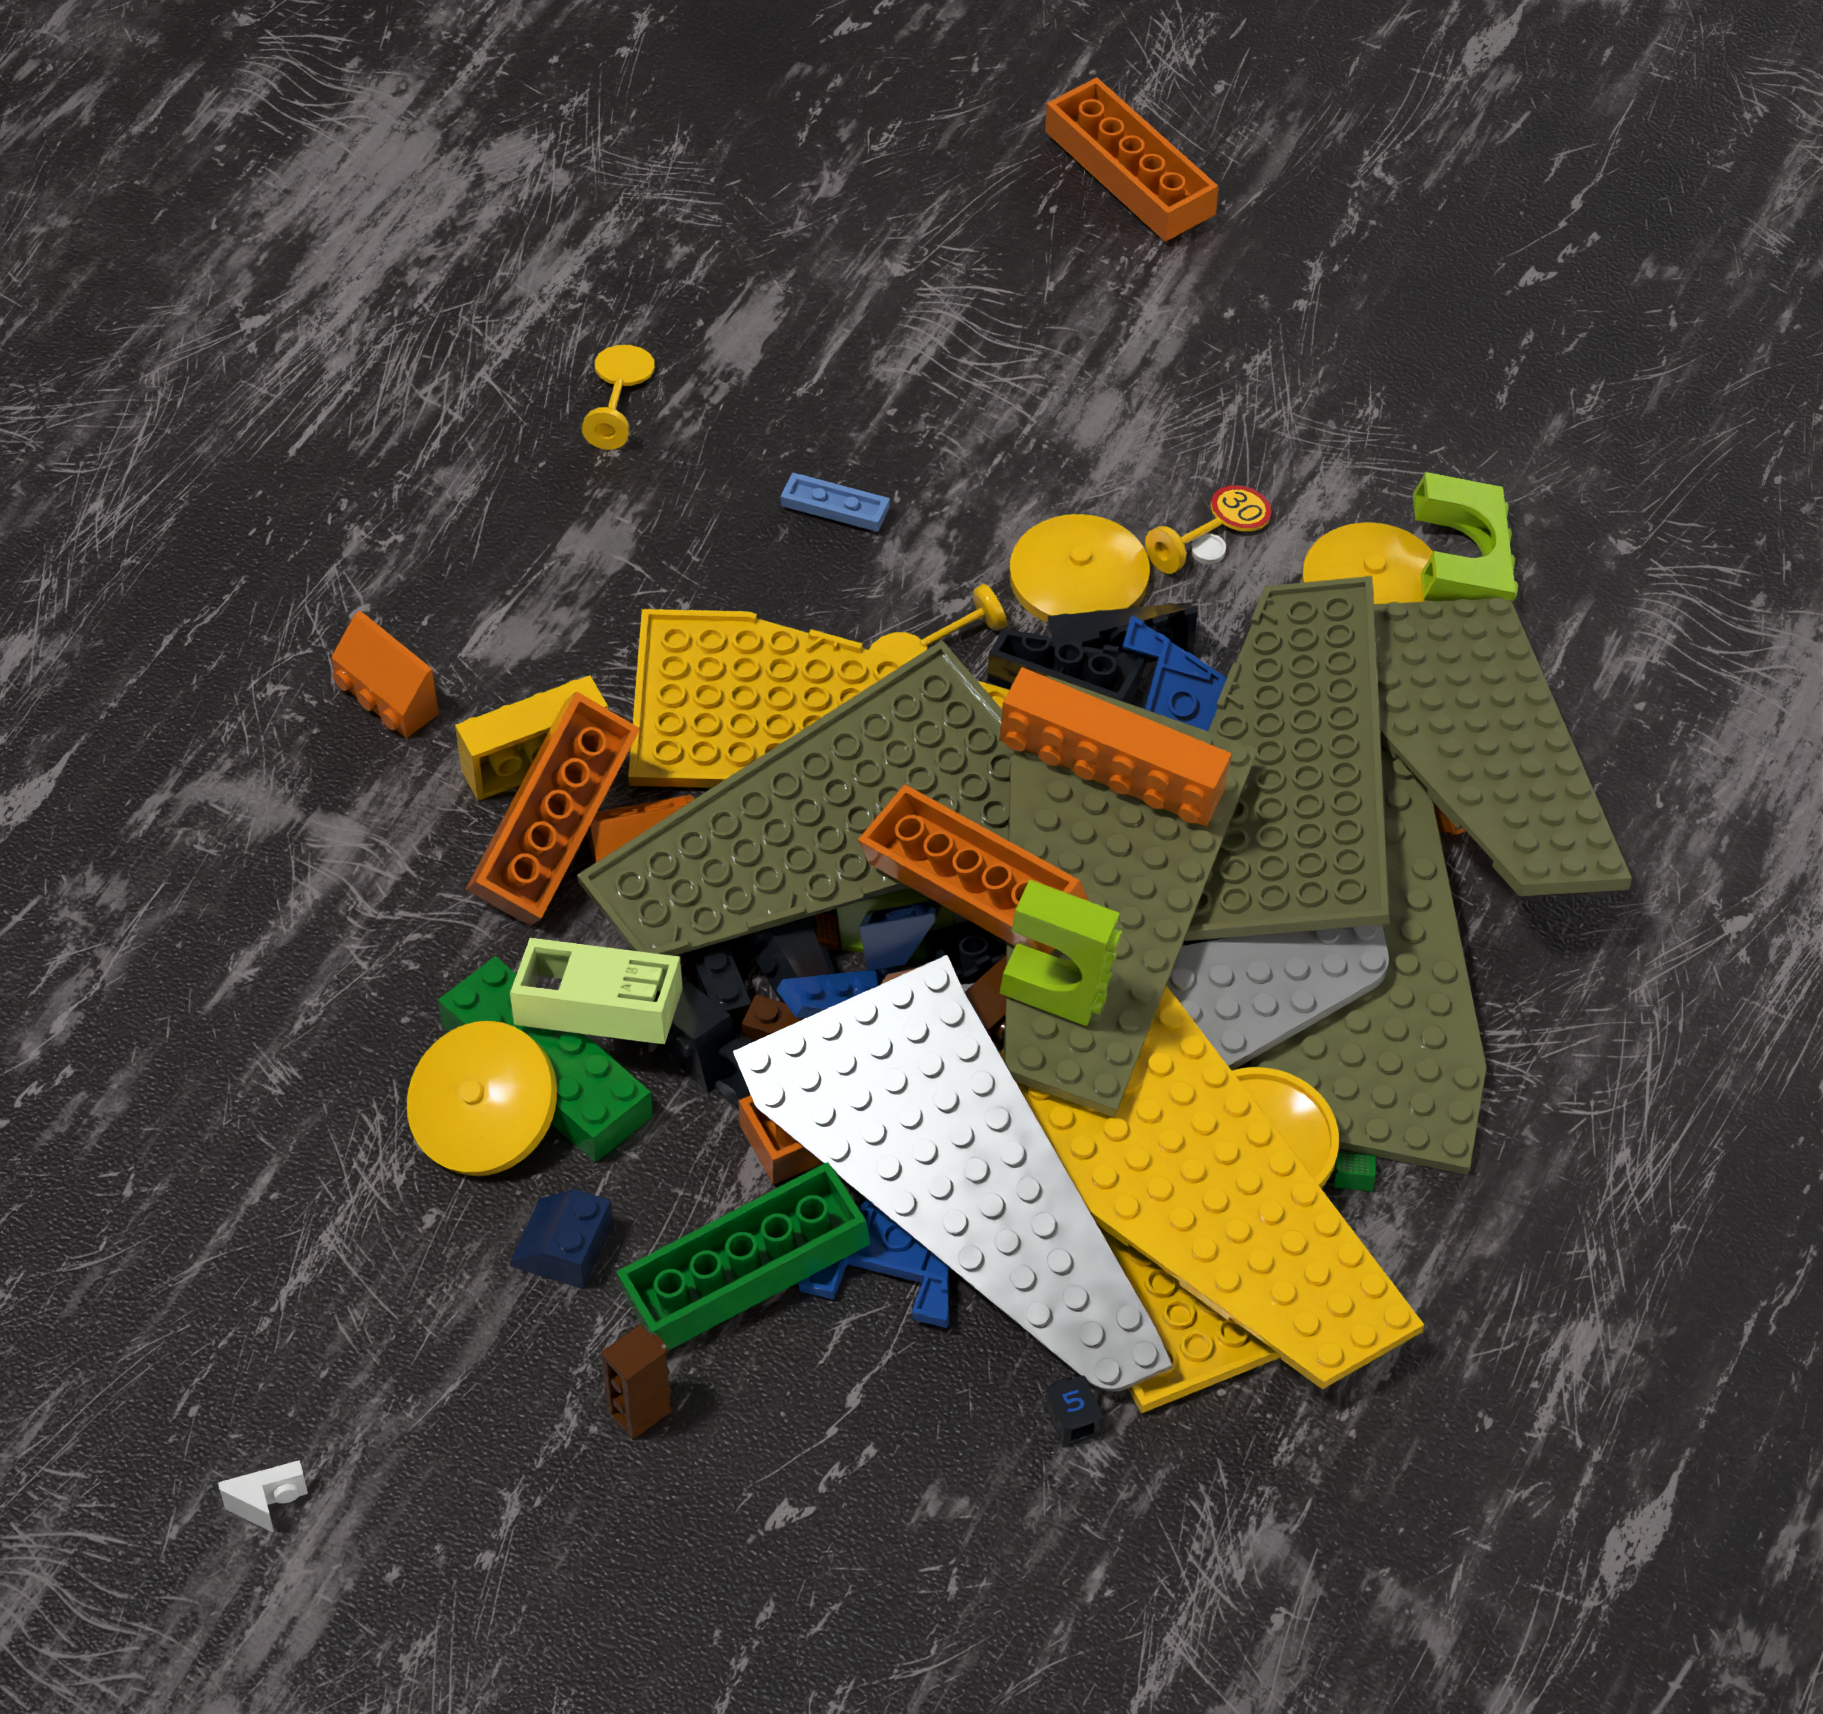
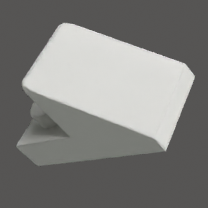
M300 1460L218 1482L226 1510L271 1532H274L268 1505L276 1502L289 1503L299 1496L308 1494Z

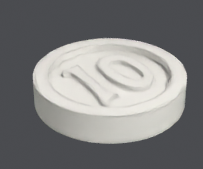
M1204 534L1193 540L1191 554L1200 563L1215 564L1225 557L1226 544L1217 535Z

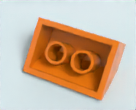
M362 611L354 614L331 657L334 670L332 674L333 679L341 690H348L357 697V700L364 709L372 710L380 716L386 727L390 730H397L407 739L439 715L433 669Z
M690 794L598 811L587 830L594 863L617 850L695 798Z

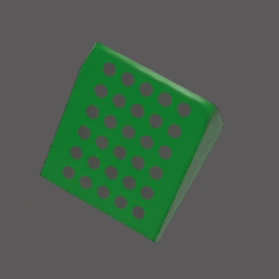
M1338 1152L1335 1163L1334 1188L1373 1192L1376 1176V1156Z

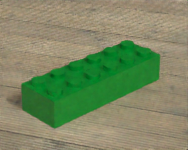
M494 956L438 999L441 1024L450 1032L457 1027L473 1022L496 1021L514 1026L534 1039L546 1052L556 1076L557 1102L551 1124L591 1160L597 1163L653 1117L651 1091L585 1034L514 1025L510 991L517 974L499 958Z
M828 1161L616 1271L623 1295L640 1324L650 1335L656 1333L664 1341L667 1349L670 1350L867 1247L871 1242L866 1219Z

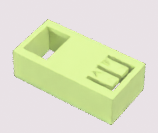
M530 938L510 991L514 1025L665 1044L683 989L680 957ZM539 976L562 979L559 990L536 988ZM657 991H660L658 1001L654 1002Z

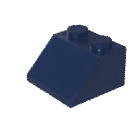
M934 900L867 911L859 926L868 971L878 969L879 974H889L901 970V965L907 963L936 921L942 905Z
M576 1189L540 1198L510 1260V1267L584 1289L613 1227L611 1200Z

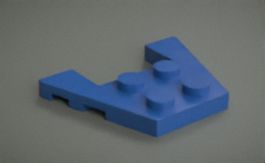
M1131 616L1122 649L1158 660L1144 709L1208 731L1217 711L1216 704L1227 678L1191 653H1187L1173 644L1169 638L1160 632L1157 633L1145 625L1139 618Z
M867 1199L859 1207V1210L866 1219L871 1244L798 1283L800 1292L834 1300L847 1265L920 1282L922 1285L912 1309L913 1320L947 1328L949 1325V1267Z

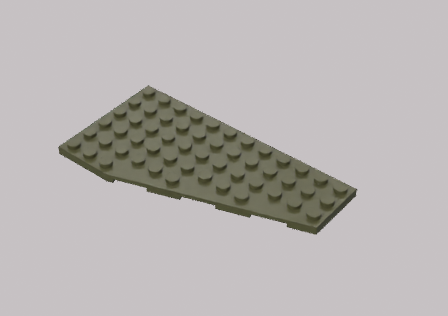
M1372 576L1264 586L1251 618V628L1237 662H1233L1216 704L1217 711L1208 732L1257 748L1258 751L1184 941L1390 924Z
M1495 597L1475 600L1459 599L1454 601L1374 604L1381 745L1394 759L1400 758L1428 788L1427 795L1458 829L1464 828L1494 861L1492 867L1519 896L1629 890L1632 881L1630 872L1512 601Z
M941 640L577 875L578 882L632 951L671 956L909 888L904 883L870 865L858 839L902 786L906 784L1008 840L1009 767L1015 750L999 741L1002 709L944 641Z
M1047 675V678L1232 753L1224 793L1207 827L1198 823H1188L1177 814L1165 809L1152 808L1143 800L1129 794L1116 793L1109 786L1095 780L1082 779L1065 766L1046 764L1037 754L1030 751H1014L1010 761L1008 841L1079 879L1090 902L1120 913L1117 929L1123 932L1116 949L1118 953L1111 970L1113 974L1106 991L1108 993L1106 1002L1100 1015L1092 1014L1088 1026L1006 996L1004 1063L1015 1082L1115 1117L1258 749ZM1006 942V966L1015 946ZM1057 949L1050 954L1057 958L1072 960Z
M1382 750L1390 924L1382 925L1389 954L1386 976L1380 985L1372 991L1253 1058L1250 1067L1271 1068L1287 1072L1302 1079L1317 1090L1326 1100L1335 1116L1339 1131L1338 1149L1468 1175L1486 1074V1062L1433 801L1427 795L1428 788L1400 758L1394 759L1388 751Z

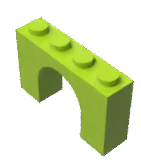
M1425 472L1413 493L1415 520L1452 527L1465 533L1477 544L1482 557L1469 558L1433 551L1421 572L1423 600L1454 601L1459 599L1475 600L1499 597L1513 602L1518 593V583L1514 581L1515 557L1511 554L1510 549L1512 532L1507 524L1508 503L1504 499L1503 487Z
M1029 879L1015 910L1011 932L1051 946L1063 952L1072 960L1057 958L1017 943L1004 970L999 994L1088 1026L1093 1013L1101 1014L1108 993L1106 991L1113 974L1111 970L1118 953L1116 949L1123 932L1117 929L1120 913Z

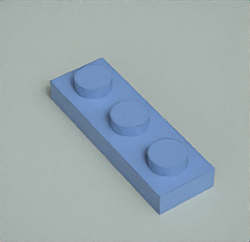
M793 472L780 496L781 506L877 532L890 508V498Z

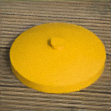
M1062 515L1040 522L1029 529L1018 540L1010 559V583L1013 593L1028 612L1044 622H1047L1048 616L1138 607L1146 595L1149 584L1150 564L1141 542L1129 530L1118 523L1093 515Z
M1367 522L1349 524L1326 533L1312 545L1305 557L1302 583L1372 576L1374 604L1423 602L1426 600H1423L1421 572L1433 551L1415 535L1395 526Z
M480 1021L457 1027L439 1038L425 1052L414 1070L407 1094V1117L411 1132L422 1151L433 1161L450 1171L468 1176H485L507 1170L524 1160L539 1145L550 1127L557 1102L555 1072L550 1059L542 1047L534 1039L514 1026L496 1021Z
M1247 1067L1232 1070L1313 1179L1322 1188L1334 1169L1339 1148L1337 1122L1326 1100L1307 1082L1284 1071L1263 1067Z

